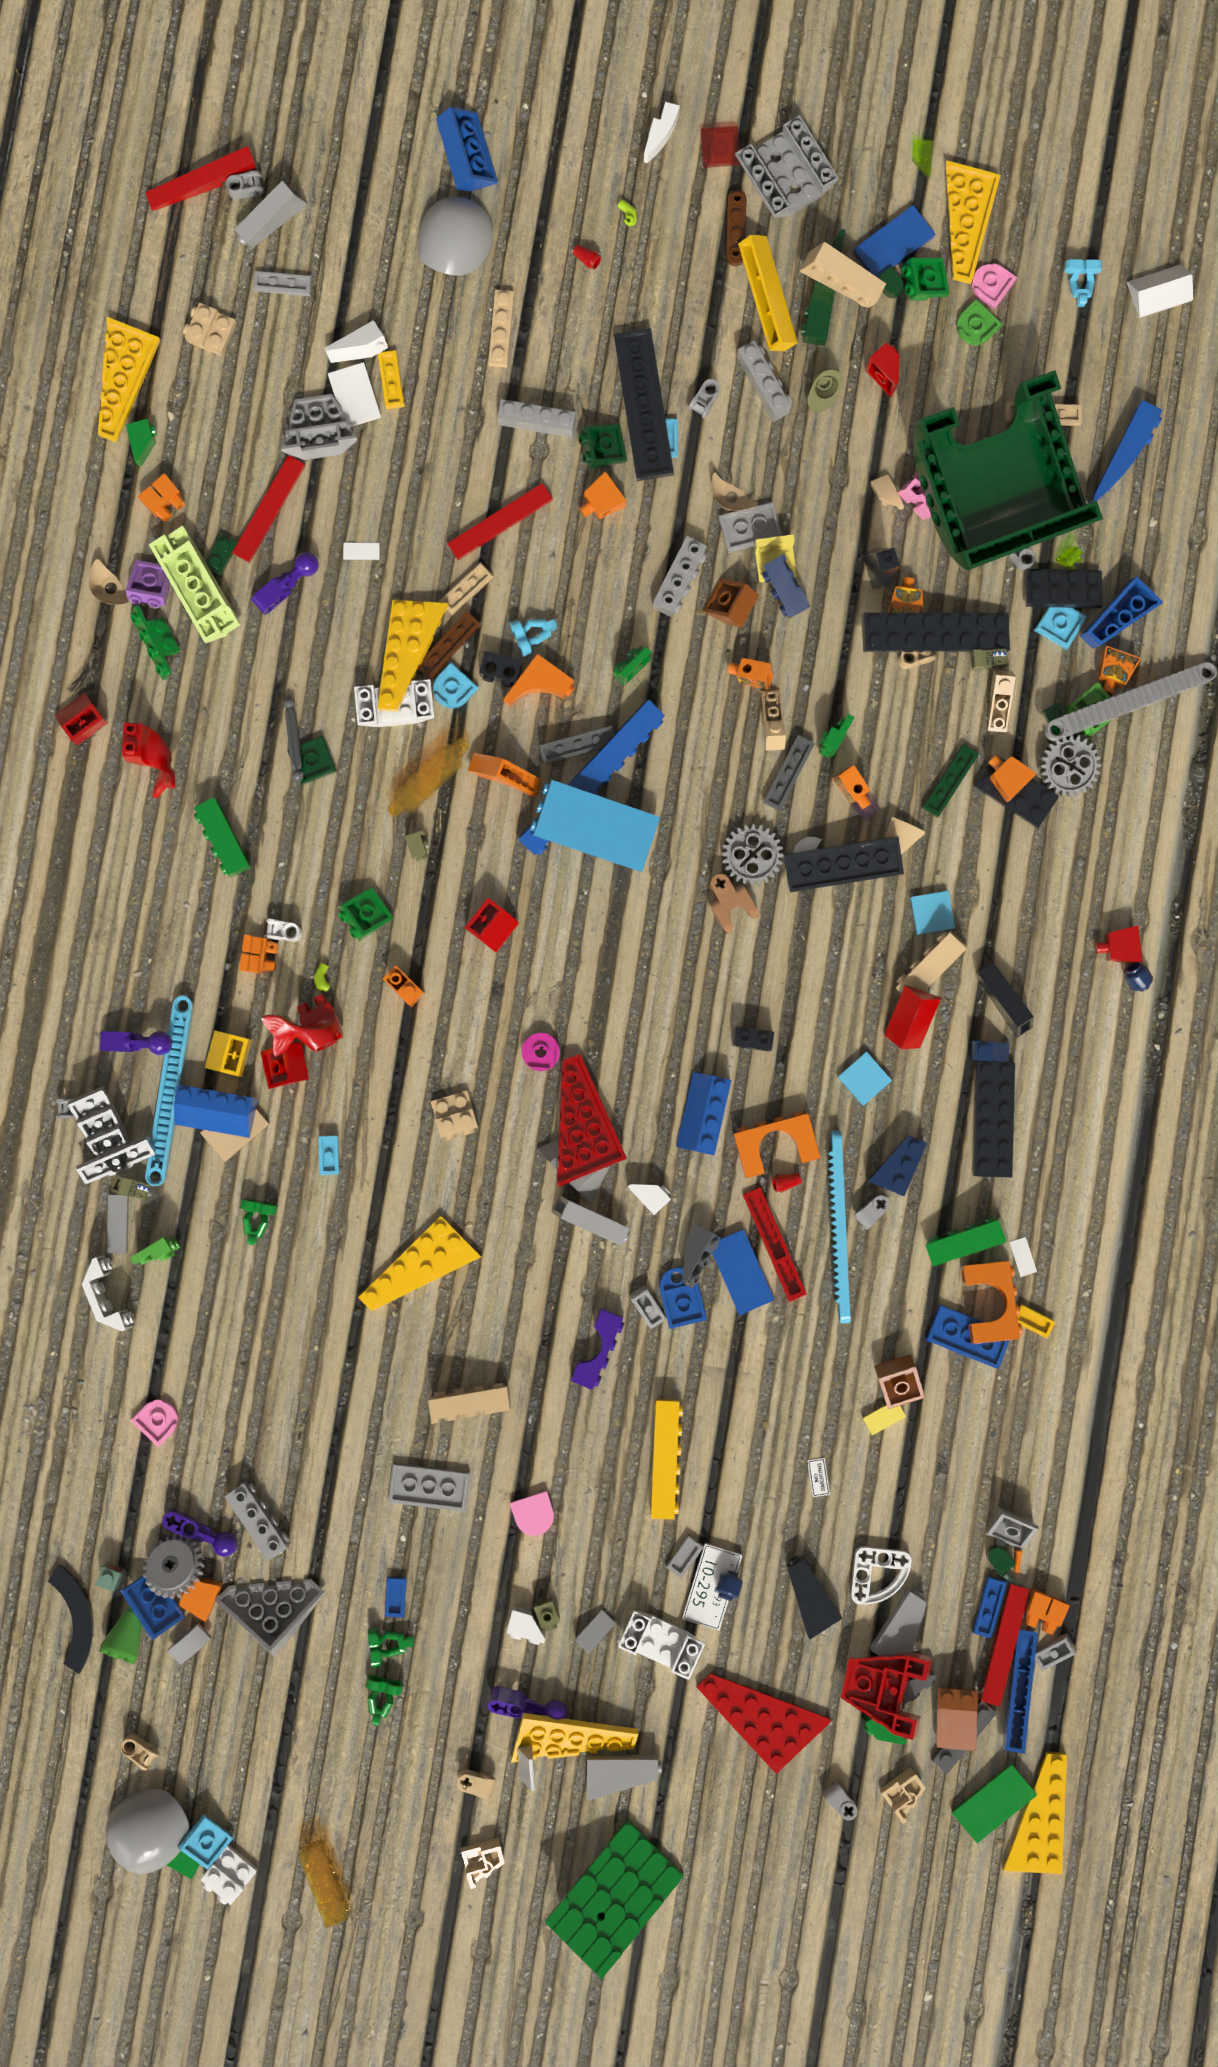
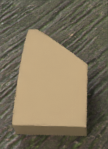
M888 474L871 481V487L878 499L882 500V505L887 506L889 504L897 506L898 509H904L902 500Z

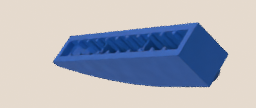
M1144 400L1140 402L1089 503L1098 502L1106 495L1133 464L1145 444H1150L1154 436L1151 432L1154 427L1157 428L1162 420V417H1160L1162 409Z
M1019 1630L1014 1650L1002 1745V1749L1005 1751L1025 1754L1038 1632Z

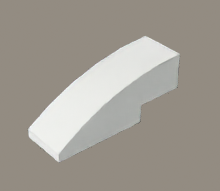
M665 102L661 120L653 118L644 153L645 163L652 160L670 138L679 117L680 105Z

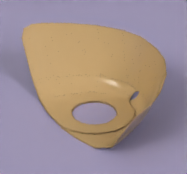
M715 472L713 473V494L723 509L727 511H741L758 504V502L750 500L739 488L723 481ZM730 491L736 492L738 495V499L734 503L726 500V494Z
M96 559L89 574V588L93 596L106 604L123 605L128 603L127 595L121 582L100 560ZM110 582L115 583L117 586V591L114 594H108L105 590L106 585Z

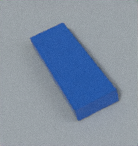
M987 1575L972 1633L992 1639L1007 1584L1006 1580Z

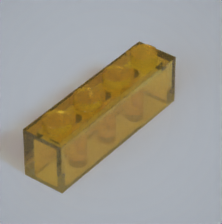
M323 1839L300 1847L298 1856L325 1928L348 1920L351 1906L348 1899L345 1900L342 1882L338 1881L336 1877L337 1868L335 1863L330 1861L328 1845L324 1844Z

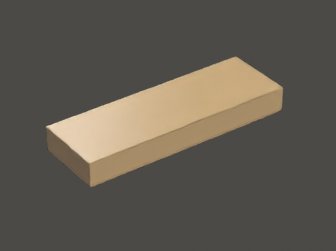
M480 562L442 597L439 603H448L449 608L447 611L453 616L494 577Z

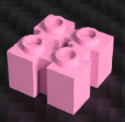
M916 471L912 476L914 479L906 482L897 493L907 504L912 502L915 505L913 510L924 520L931 517Z

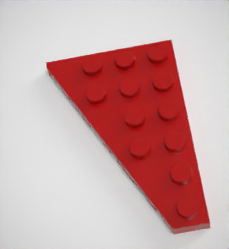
M581 1054L563 1060L561 1065L556 1183L558 1187L627 1159Z
M711 1672L696 1685V1688L776 1774L832 1722L828 1716L825 1717L817 1714L812 1710L780 1700L770 1694L762 1693L746 1685L743 1686Z

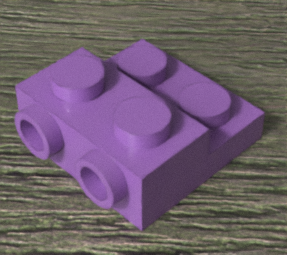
M135 560L126 587L127 599L133 604L148 603L153 608L165 607L170 592V581L160 564Z

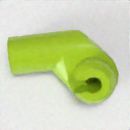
M622 199L617 207L625 212V224L634 226L637 221V211Z
M323 963L319 964L314 974V981L319 991L326 992L330 989V983L326 982L324 976L329 966Z

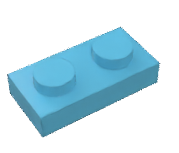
M339 1136L318 1137L320 1175L340 1174Z

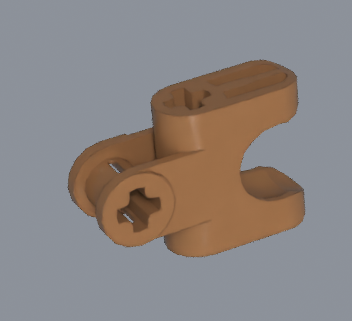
M717 874L712 878L710 889L716 899L709 902V906L725 933L729 934L733 930L729 913L735 907L744 909L751 918L759 917L758 909L742 884L734 888L729 878L724 874ZM717 880L724 882L723 889L715 886Z

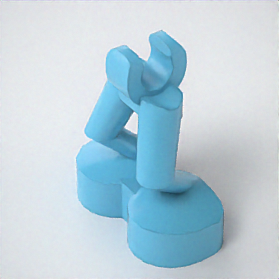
M1070 259L1065 261V273L1072 275L1069 285L1073 297L1077 298L1078 307H1084L1087 303V298L1092 296L1095 283L1093 275L1101 272V260L1084 261ZM1080 274H1087L1085 289H1079L1076 281Z
M519 619L510 622L512 633L522 656L525 657L531 654V645L539 644L551 637V632L557 628L555 620L546 622L545 619L528 620L524 627ZM531 627H541L542 632L539 635L530 639L526 637V632Z

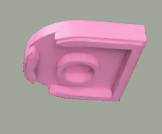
M999 264L982 265L974 273L972 290L980 300L995 310L1018 277Z
M157 1399L147 1403L130 1421L159 1447L176 1429L178 1413L170 1402Z
M547 1490L510 1502L516 1524L525 1534L532 1536L541 1535L551 1527L554 1511Z

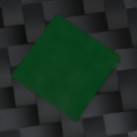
M323 736L299 745L302 762L301 771L304 772L301 786L337 772Z

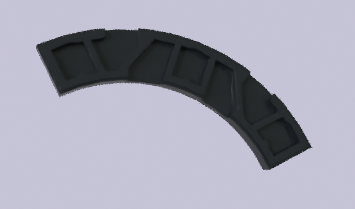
M59 1564L48 1580V1583L54 1586L62 1595L68 1605L72 1618V1643L63 1664L80 1674L91 1652L94 1637L93 1613L88 1597L77 1579L65 1567Z

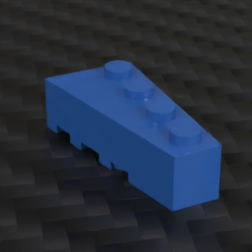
M1136 576L1121 588L1081 633L1080 637L1094 649L1164 602Z

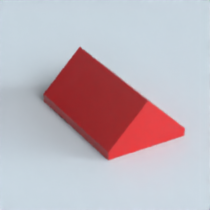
M904 985L884 1036L900 1049L921 1048L941 997Z

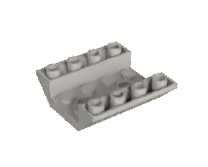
M800 115L785 123L782 132L755 148L750 144L735 153V156L774 218L791 216L821 198L839 180ZM778 155L781 160L773 162L771 156ZM797 186L800 188V192L794 194L790 191V188Z

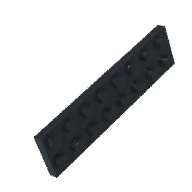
M651 328L614 334L636 480L643 481L674 476Z
M864 612L861 614L863 652H972L978 649H1006L1007 652L1010 651L1008 613Z

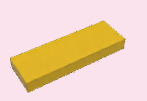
M391 350L378 353L385 408L388 410L405 407L397 351Z

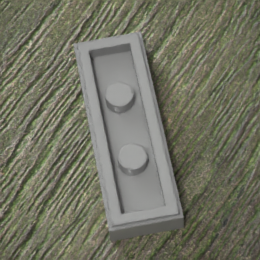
M255 271L253 290L254 292L310 296L312 276Z
M108 1195L107 1253L128 1252L129 1196Z

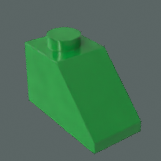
M148 419L126 424L134 461L138 466L143 465L156 444L154 436H157L155 425H151Z
M868 1715L863 1718L865 1722L864 1729L869 1736L873 1734L876 1740L902 1745L907 1743L904 1737L892 1734L887 1728L873 1721Z

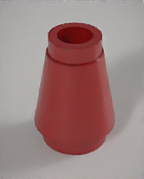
M579 244L573 250V255L588 269L592 268L595 270L599 266L602 257L598 251Z
M799 1173L776 1174V1177H772V1185L775 1192L783 1193L802 1184Z

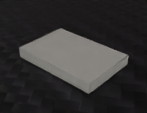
M774 502L718 515L727 553L754 547L756 539L782 536Z

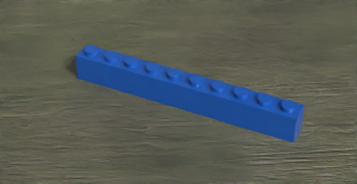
M650 700L644 701L614 734L615 736L606 742V746L601 748L567 785L597 795L599 786L601 784L606 785L610 781L612 772L614 770L619 771L623 767L625 758L627 756L632 757L636 753L638 744L640 742L645 743L651 736L649 733L653 728L656 730L664 722L662 719L665 715ZM530 824L517 840L532 855L537 853L540 855L547 848L546 844L548 841L533 836Z

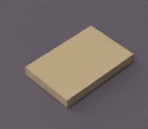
M256 1108L250 1138L203 1130L200 1133L220 1157L227 1162L269 1125V1122Z

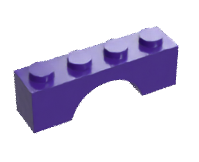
M601 1308L594 1324V1328L599 1332L602 1339L601 1350L593 1359L578 1362L571 1378L572 1382L590 1390H593L594 1386L598 1387L602 1378L599 1373L602 1368L606 1369L610 1359L607 1358L609 1350L613 1351L617 1340L614 1338L617 1332L621 1333L625 1323L622 1322V1316Z

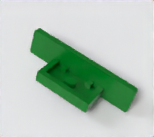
M139 605L134 606L130 613L131 621L139 631V637L147 648L148 656L152 658L155 664L156 672L161 676L162 680H166L171 674V669L165 657L177 654L180 649L164 617L146 621Z

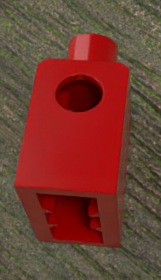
M1139 925L1107 933L1104 935L1105 942H1095L1096 954L1106 953L1107 961L1122 963L1142 962Z

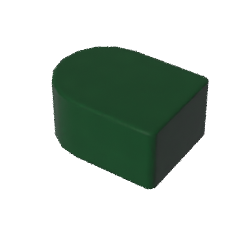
M892 267L877 277L886 283L882 291L885 296L896 298L901 294L903 281Z
M991 1546L986 1552L988 1562L1000 1576H1003L1016 1564L1000 1546Z

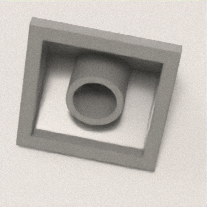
M997 1507L987 1535L1023 1550L1037 1532L1039 1526L1029 1519Z

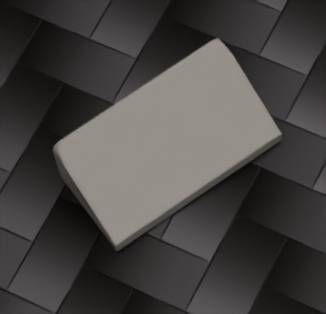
M518 1747L520 1779L531 1791H534L535 1773L532 1747Z

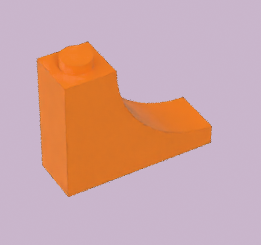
M537 654L503 700L511 708L517 700L532 693H550L564 699L573 693L575 683L572 678Z
M478 753L473 754L467 770L481 778L504 784L531 797H536L542 779L503 758Z

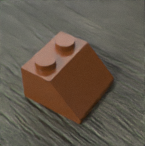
M720 578L703 612L729 626L742 628L759 595L746 583Z
M911 1354L874 1366L888 1409L925 1398Z

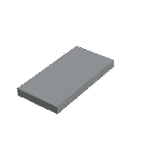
M393 1463L388 1503L465 1512L470 1472Z

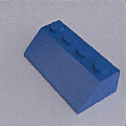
M449 107L436 118L456 188L471 192L497 184L498 180L478 113Z
M693 1072L676 1147L715 1156L732 1080Z
M178 1085L174 1100L175 1125L250 1138L258 1100L252 1097Z

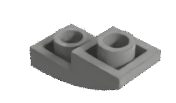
M198 1623L187 1631L180 1640L170 1646L168 1652L181 1665L201 1649L212 1636Z

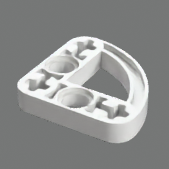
M871 1546L858 1547L854 1554L850 1590L853 1601L857 1604H874L895 1594L902 1587L910 1572L912 1563L910 1555L904 1550ZM865 1550L868 1555H873L872 1551H875L874 1562H871V1557H865V1560H862L859 1554H862ZM882 1552L888 1554V1560L885 1563L878 1561V1555ZM892 1553H895V1558H901L904 1555L907 1561H904L903 1565H901L898 1560H893L894 1564H891ZM872 1566L900 1569L890 1585L881 1591L869 1594ZM859 1570L867 1572V1577L864 1580L857 1579L856 1574ZM855 1583L862 1585L861 1591L865 1594L860 1599L854 1595L859 1591V1586L855 1585Z

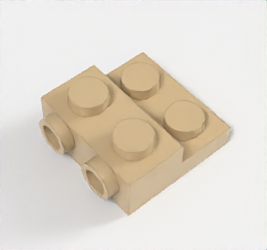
M199 303L198 307L194 306L191 311V323H187L184 327L183 334L185 339L190 344L222 356L237 322L233 318L218 313L217 309Z
M468 1091L431 1101L440 1137L445 1138L446 1141L457 1138L456 1134L464 1132V1135L474 1133L475 1128H478Z

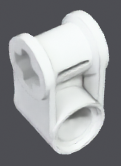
M266 919L268 926L264 938L292 942L302 938L303 931L298 925L275 919ZM295 927L296 935L289 937V930Z

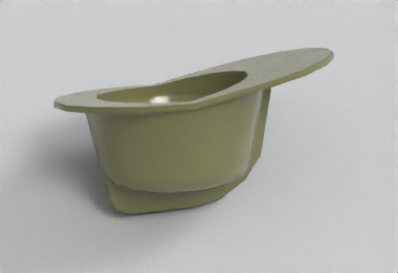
M825 368L813 376L812 387L807 397L808 406L811 410L823 412L832 406L843 384V377L840 372Z

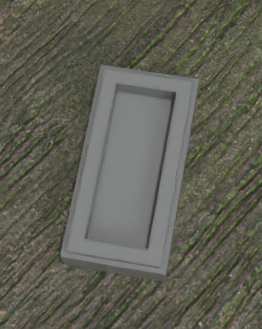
M688 1534L667 1563L666 1568L682 1579L704 1548V1545Z

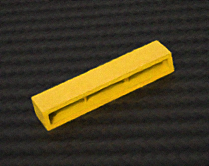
M749 235L738 245L769 351H786L798 342L767 236Z
M656 1399L651 1519H674L675 1514H678L679 1502H675V1494L679 1495V1483H676V1475H680V1463H677V1455H681V1444H678V1436H682V1424H678L679 1416L683 1415V1405H679L678 1399Z

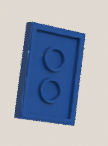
M142 1575L120 1590L150 1639L154 1640L185 1618V1615L175 1599L170 1597L163 1598L161 1595L158 1596L149 1589L150 1586L145 1583L147 1579Z

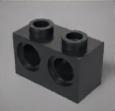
M485 651L479 675L486 682L493 683V681L501 682L502 686L511 688L519 679L522 660ZM493 664L496 666V670L488 672L486 667ZM508 669H512L515 672L511 677L505 676L504 673Z
M736 1026L732 1047L771 1052L774 1032Z

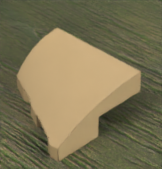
M892 817L883 838L899 836L902 855L924 835L925 831Z
M909 1767L879 1790L902 1824L907 1821L906 1816L911 1808L914 1809L917 1799L923 1794L925 1787L913 1769Z
M499 1837L461 1848L471 1889L476 1887V1883L481 1878H487L494 1869H498L504 1864Z

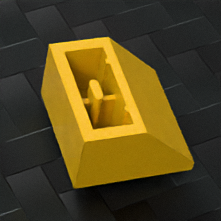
M214 1030L205 1068L242 1077L252 1040Z

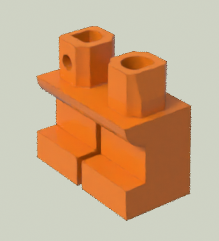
M164 473L152 483L154 489L149 486L137 497L156 518L159 517L164 522H167L172 517V514L167 510L171 505L180 510L186 504L179 490Z
M244 934L242 952L247 954L241 953L239 971L259 974L275 972L276 961L267 960L268 953L278 954L279 944L267 938Z
M1031 1588L1030 1598L1025 1607L1026 1616L1024 1622L1035 1628L1039 1619L1044 1620L1041 1630L1053 1635L1056 1627H1061L1070 1605L1066 1601Z

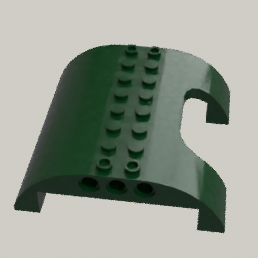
M1056 370L1019 384L1015 395L1013 417L1009 426L1003 432L969 445L957 443L953 438L952 429L960 426L954 407L917 421L913 445L919 481L934 526L944 547L956 563L966 570H971L1103 519L1097 501L1086 504L1051 393L1061 389Z

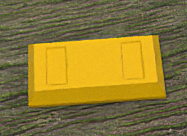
M1021 1304L1019 1307L1020 1315L1017 1316L1018 1323L1048 1339L1056 1321Z

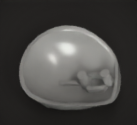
M446 197L438 200L427 211L420 227L417 247L420 260L426 266L449 275L461 276L474 271L485 261L490 252L493 242L491 220L485 210L469 199Z
M145 1789L122 1800L111 1812L106 1824L105 1836L107 1846L113 1858L127 1871L137 1874L155 1872L169 1864L179 1854L181 1850L178 1848V1845L188 1834L189 1824L183 1809L171 1794L162 1789Z

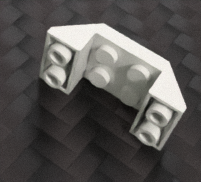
M431 680L411 681L412 685H409L408 692L398 712L378 710L380 688H374L373 685L354 687L358 725L386 727L416 724L434 718Z
M106 1256L93 1258L82 1286L96 1321L120 1331L134 1327V1317L127 1309L112 1314V1304L109 1300H106L104 1295L106 1292L105 1287L98 1280L112 1274L111 1269H113L110 1259H106Z
M634 1610L618 1647L631 1654L636 1655V1653H639L671 1668L672 1673L689 1680L705 1643L674 1624L652 1614Z

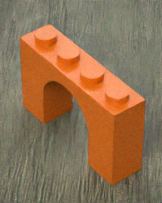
M803 1111L793 1113V1118L785 1119L782 1116L773 1119L774 1123L766 1124V1121L756 1123V1128L748 1130V1127L745 1126L736 1129L737 1133H734L733 1136L745 1178L765 1174L759 1146L763 1137L772 1131H783L792 1137L800 1163L821 1158L809 1114H803Z
M1010 1261L962 1266L963 1286L991 1285L1001 1293L1004 1300L1003 1312L998 1319L993 1322L968 1325L970 1343L979 1344L1020 1339L1022 1326L1021 1323H1018L1017 1318L1020 1315L1019 1305L1015 1304L1017 1288L1012 1282L1014 1267L1010 1265Z

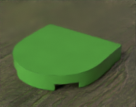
M975 299L960 314L956 327L959 337L965 343L981 345L987 342L1003 324Z

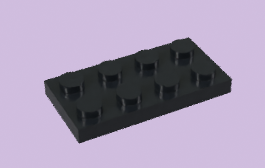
M1025 569V607L1102 608L1103 606L1102 570Z
M998 756L1003 762H1006V760ZM989 764L974 787L1036 829L1039 828L1059 796L1032 778L1007 803L989 778L996 771Z

